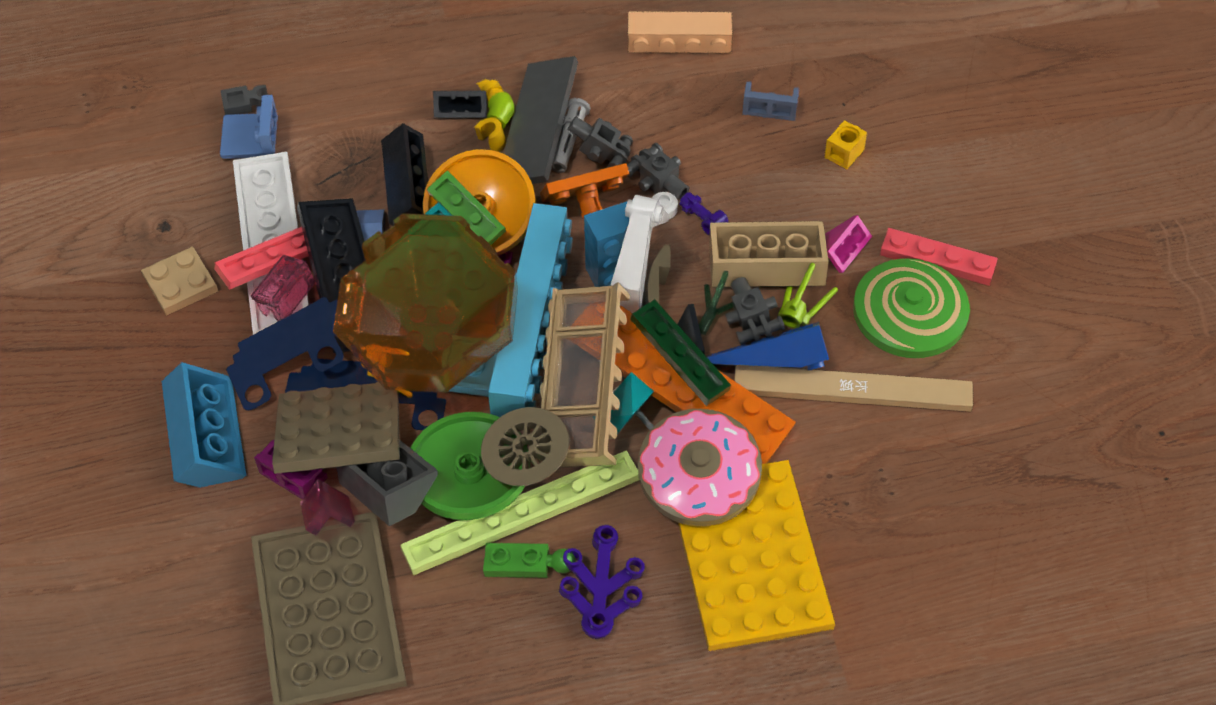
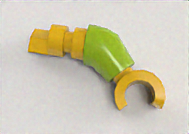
M485 79L477 84L481 90L487 91L489 112L487 118L478 122L474 128L478 140H484L488 137L490 149L500 152L506 145L503 129L514 114V102L509 93L504 92L498 81Z

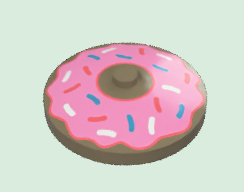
M688 409L667 416L649 431L639 452L638 476L645 496L664 516L686 525L711 526L734 518L751 503L761 480V454L751 433L736 419L714 410Z

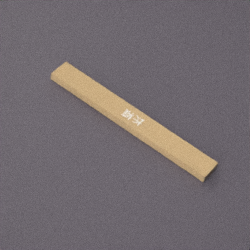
M735 366L734 381L756 396L971 412L973 408L972 381L769 366Z

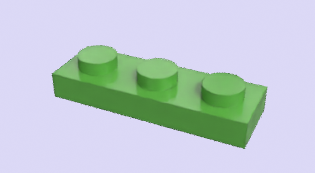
M448 171L427 188L428 193L486 249L506 232L505 227Z

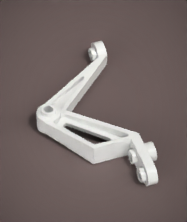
M659 192L652 198L635 195L633 200L628 199L626 204L625 217H629V224L611 286L619 282L629 293L630 300L620 301V305L631 313L642 307L652 228L668 222L669 219H672L677 214L678 200L673 194L668 192Z

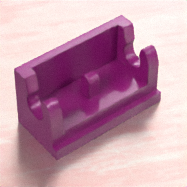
M275 439L272 440L260 454L258 453L254 457L259 473L307 502L328 478L327 474L322 471V468L274 474L272 463Z

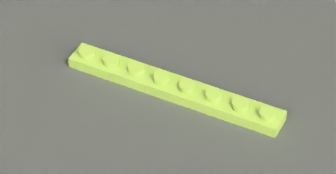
M627 450L614 455L616 465L587 466L520 494L509 506L493 515L480 519L458 520L400 544L402 553L414 576L483 547L486 543L502 539L639 481L638 469Z

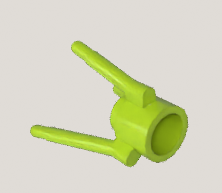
M814 263L809 265L798 291L791 301L793 286H787L782 307L778 312V316H781L784 325L795 329L800 327V325H807L810 319L838 291L837 287H833L807 313V305L801 300V297L815 268Z

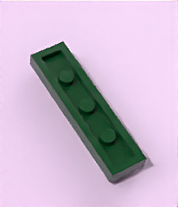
M655 299L632 313L630 320L706 406L730 390L731 384Z

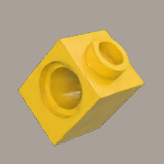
M844 120L827 139L824 158L847 170L864 151L867 132Z

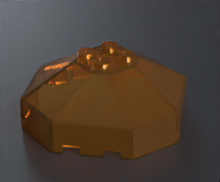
M401 214L393 220L394 226L382 234L378 231L363 242L362 250L366 261L341 278L333 333L385 390L446 393L513 341L518 296L516 271L509 263L505 264L497 256L496 250L481 235L478 237L470 229L469 223L462 216Z

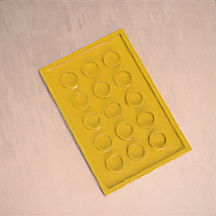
M789 460L762 464L761 480L755 497L734 518L711 526H691L678 522L708 651L834 629L835 621Z

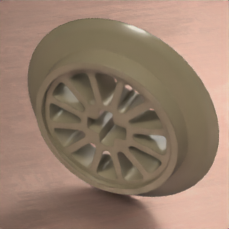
M536 407L515 409L498 418L487 430L481 445L483 465L493 478L504 484L513 486L535 484L552 475L563 463L569 448L568 431L562 420L548 410ZM524 430V433L522 435L518 433L519 431ZM516 435L517 438L512 439L510 437ZM529 444V451L523 453V446ZM538 458L542 462L538 464L535 459ZM529 462L533 463V468L528 469Z

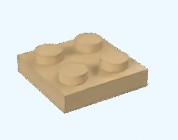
M190 247L141 270L144 279L166 316L218 292L216 283L194 247Z

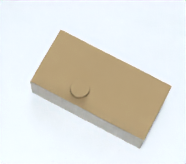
M823 221L710 223L709 255L712 287H731V283L740 277L746 278L750 286H800L811 263L815 264V268L807 286L826 285L828 254Z

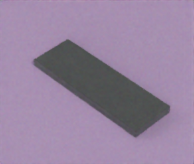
M575 56L529 63L527 66L503 154L511 157L523 167L532 184L544 183L549 180L578 66V60Z

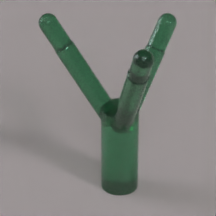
M728 271L723 272L712 302L710 286L708 284L704 285L706 311L699 322L702 335L707 334L717 315L733 308L732 302L716 308L729 275Z

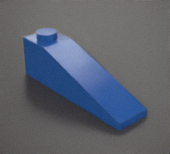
M819 322L782 332L780 336L775 338L774 336L765 337L747 346L744 344L706 356L712 364L799 368L807 366L808 370L825 366L824 361L829 360Z

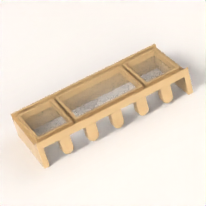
M619 282L613 286L562 290L553 288L552 299H550L548 304L550 323L546 329L547 353L543 357L545 373L544 382L540 386V395L542 398L541 408L558 416L568 431L569 448L560 467L616 465V458L608 452L609 439L617 438V429L610 422L611 410H618L620 407L619 399L613 394V382L622 380V372L615 365L616 353L624 352V343L617 334L618 325H626L627 322L626 314L620 309V301L630 300L629 293Z

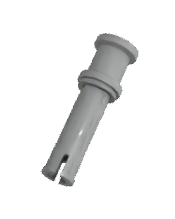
M572 98L568 101V111L564 117L563 130L557 144L551 168L555 172L563 173L567 169V164L577 138L575 134L567 130L575 116L584 121L585 116L590 112V105L583 99Z

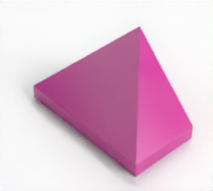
M858 215L849 218L825 233L828 258L839 273H843L872 237Z

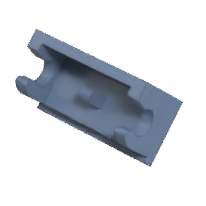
M746 82L742 115L795 121L799 94L798 87H794L793 96H787L772 92L751 91L752 82Z

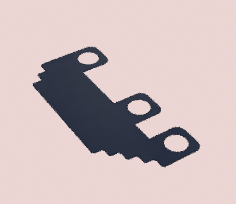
M323 297L238 343L240 351L233 355L234 364L228 366L226 371L245 410H253L269 401L271 392L263 374L308 351L316 370L320 372L339 364L343 360L344 355L334 336L351 327L360 344L365 348L385 339L388 336V329L377 307L373 306L365 309L363 304L353 307L351 302L340 305L338 300L329 303L327 298ZM372 322L377 323L381 329L379 336L373 340L365 339L362 335L364 326ZM326 346L332 347L336 352L334 360L328 364L320 363L317 358L319 350ZM252 385H259L263 389L262 398L255 403L248 402L245 398L246 390Z
M318 358V361L323 364L333 361L332 359ZM342 360L339 364L323 372L316 370L312 362L311 366H303L301 372H291L289 374L285 393L289 391H310L322 387H345L350 384H372L380 380L368 376V369L363 368L361 362ZM390 364L387 371L382 370L380 373L395 381L392 364ZM418 379L398 383L413 394L411 398H408L399 392V403L415 404L411 423L413 429L423 431L428 427L420 424L418 420L420 413L425 410L434 411L438 416L437 420L444 417L447 400L437 398V391L429 390L427 382H420Z

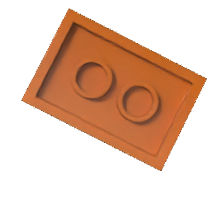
M627 163L547 183L540 192L542 203L550 202L554 206L565 203L567 198L576 195L581 208V215L584 219V215L603 209L599 201L597 189L602 188L603 192H609L618 189L619 185L624 183L623 180L630 174Z

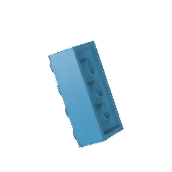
M181 362L161 381L174 481L195 487H205L243 479L246 476L233 384L230 377Z

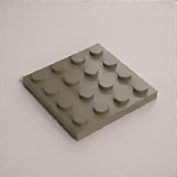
M378 381L364 385L350 384L337 388L322 387L310 391H289L279 394L272 463L274 474L400 460L399 390L397 381Z

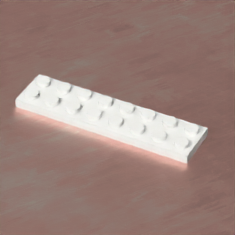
M287 152L233 160L243 251L297 229L298 222ZM303 259L247 282L253 335L309 305Z

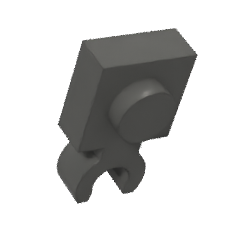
M247 85L220 90L225 115L252 112L251 106H261L262 95H268L266 85H258L249 91Z

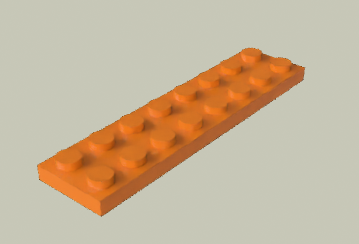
M605 302L590 303L571 327L603 325ZM620 305V309L626 314L627 322L626 325H618L617 336L624 343V352L616 353L615 365L621 370L622 376L626 378L631 372L634 373L654 391L651 396L675 412L688 409H709L736 419L755 439L760 450L762 464L768 463L794 428L796 422L722 372L720 373L731 384L730 390L706 406L630 320L632 313ZM602 336L567 338L600 361Z

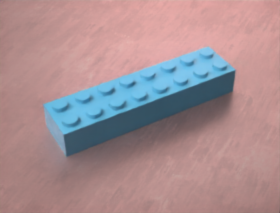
M533 203L488 390L490 414L501 417L515 409L536 407L534 396L535 393H540L542 376H539L540 369H544L543 357L547 353L545 352V346L547 345L546 329L550 323L548 304L550 299H552L553 288L557 290H562L563 282L560 279L561 276H566L568 260L565 259L566 253L570 254L573 239L568 237L571 234L572 219H567V207Z

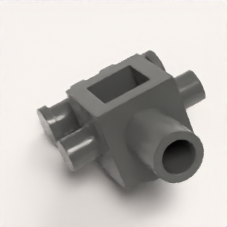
M575 116L567 129L583 139L579 151L587 155L590 160L600 164L606 159L609 160L608 168L625 164L630 155V146L633 143V139L629 135H622L620 137L622 132L613 127L610 122L604 121L601 118H598L593 126Z
M658 143L652 144V147L649 149L644 148L641 150L639 155H634L631 158V162L627 164L630 173L627 177H632L636 171L640 172L638 186L642 191L649 189L654 194L669 191L679 200L689 192V186L679 179L681 161L676 156L668 157L663 153V149Z
M744 277L737 278L731 283L735 294L731 296L734 311L726 313L725 317L729 325L739 321L743 330L742 332H736L740 346L753 339L755 342L760 341L759 336L764 334L768 338L772 336V332L785 330L781 316L770 320L769 310L778 307L774 296L764 299L759 287L751 289L747 279Z

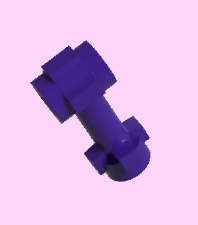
M690 192L686 193L680 200V206L685 213H695L703 220L701 227L707 235L710 236V223L729 222L727 215L722 210H717L712 214L701 205L702 198L698 195L694 196Z

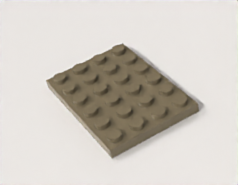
M373 512L251 536L273 705H321L407 686L377 516Z

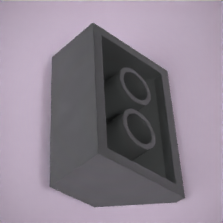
M399 440L400 460L336 467L339 483L388 526L416 513L438 476L436 468L401 440Z

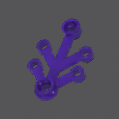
M610 525L599 526L594 531L592 537V545L598 551L595 577L581 562L582 554L579 550L570 548L563 555L567 568L576 575L593 595V604L591 605L578 592L579 582L574 577H565L561 580L559 593L562 597L569 599L583 616L581 627L586 635L593 639H600L609 635L613 628V619L627 609L637 607L642 599V591L638 587L628 586L625 588L621 599L605 608L606 597L630 580L640 578L645 569L644 562L640 558L633 557L626 562L623 570L608 579L610 554L615 549L618 541V533ZM601 534H608L611 538L605 539ZM567 554H574L577 562L568 561ZM635 565L640 570L637 572L632 571L629 566ZM564 585H572L574 587V590L567 591L564 588ZM632 593L636 595L637 599L630 600L627 594ZM598 618L603 621V624L597 625L592 619Z

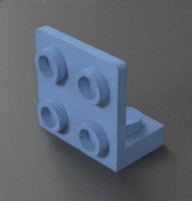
M262 95L261 106H257V114L224 115L220 147L222 159L249 158L275 153L278 115L273 95Z

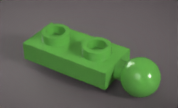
M486 543L483 566L485 577L547 578L548 567H553L556 572L561 574L569 573L571 570L567 568L563 560L566 548L558 549L553 554H549L548 544ZM568 553V561L576 562L574 554Z

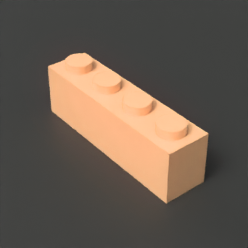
M628 12V52L731 53V12Z

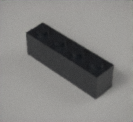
M402 123L381 140L389 224L401 231H405L424 215L423 197L428 184V173L423 134Z

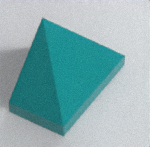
M632 372L613 393L620 402L619 409L611 410L610 422L617 429V435L654 392Z

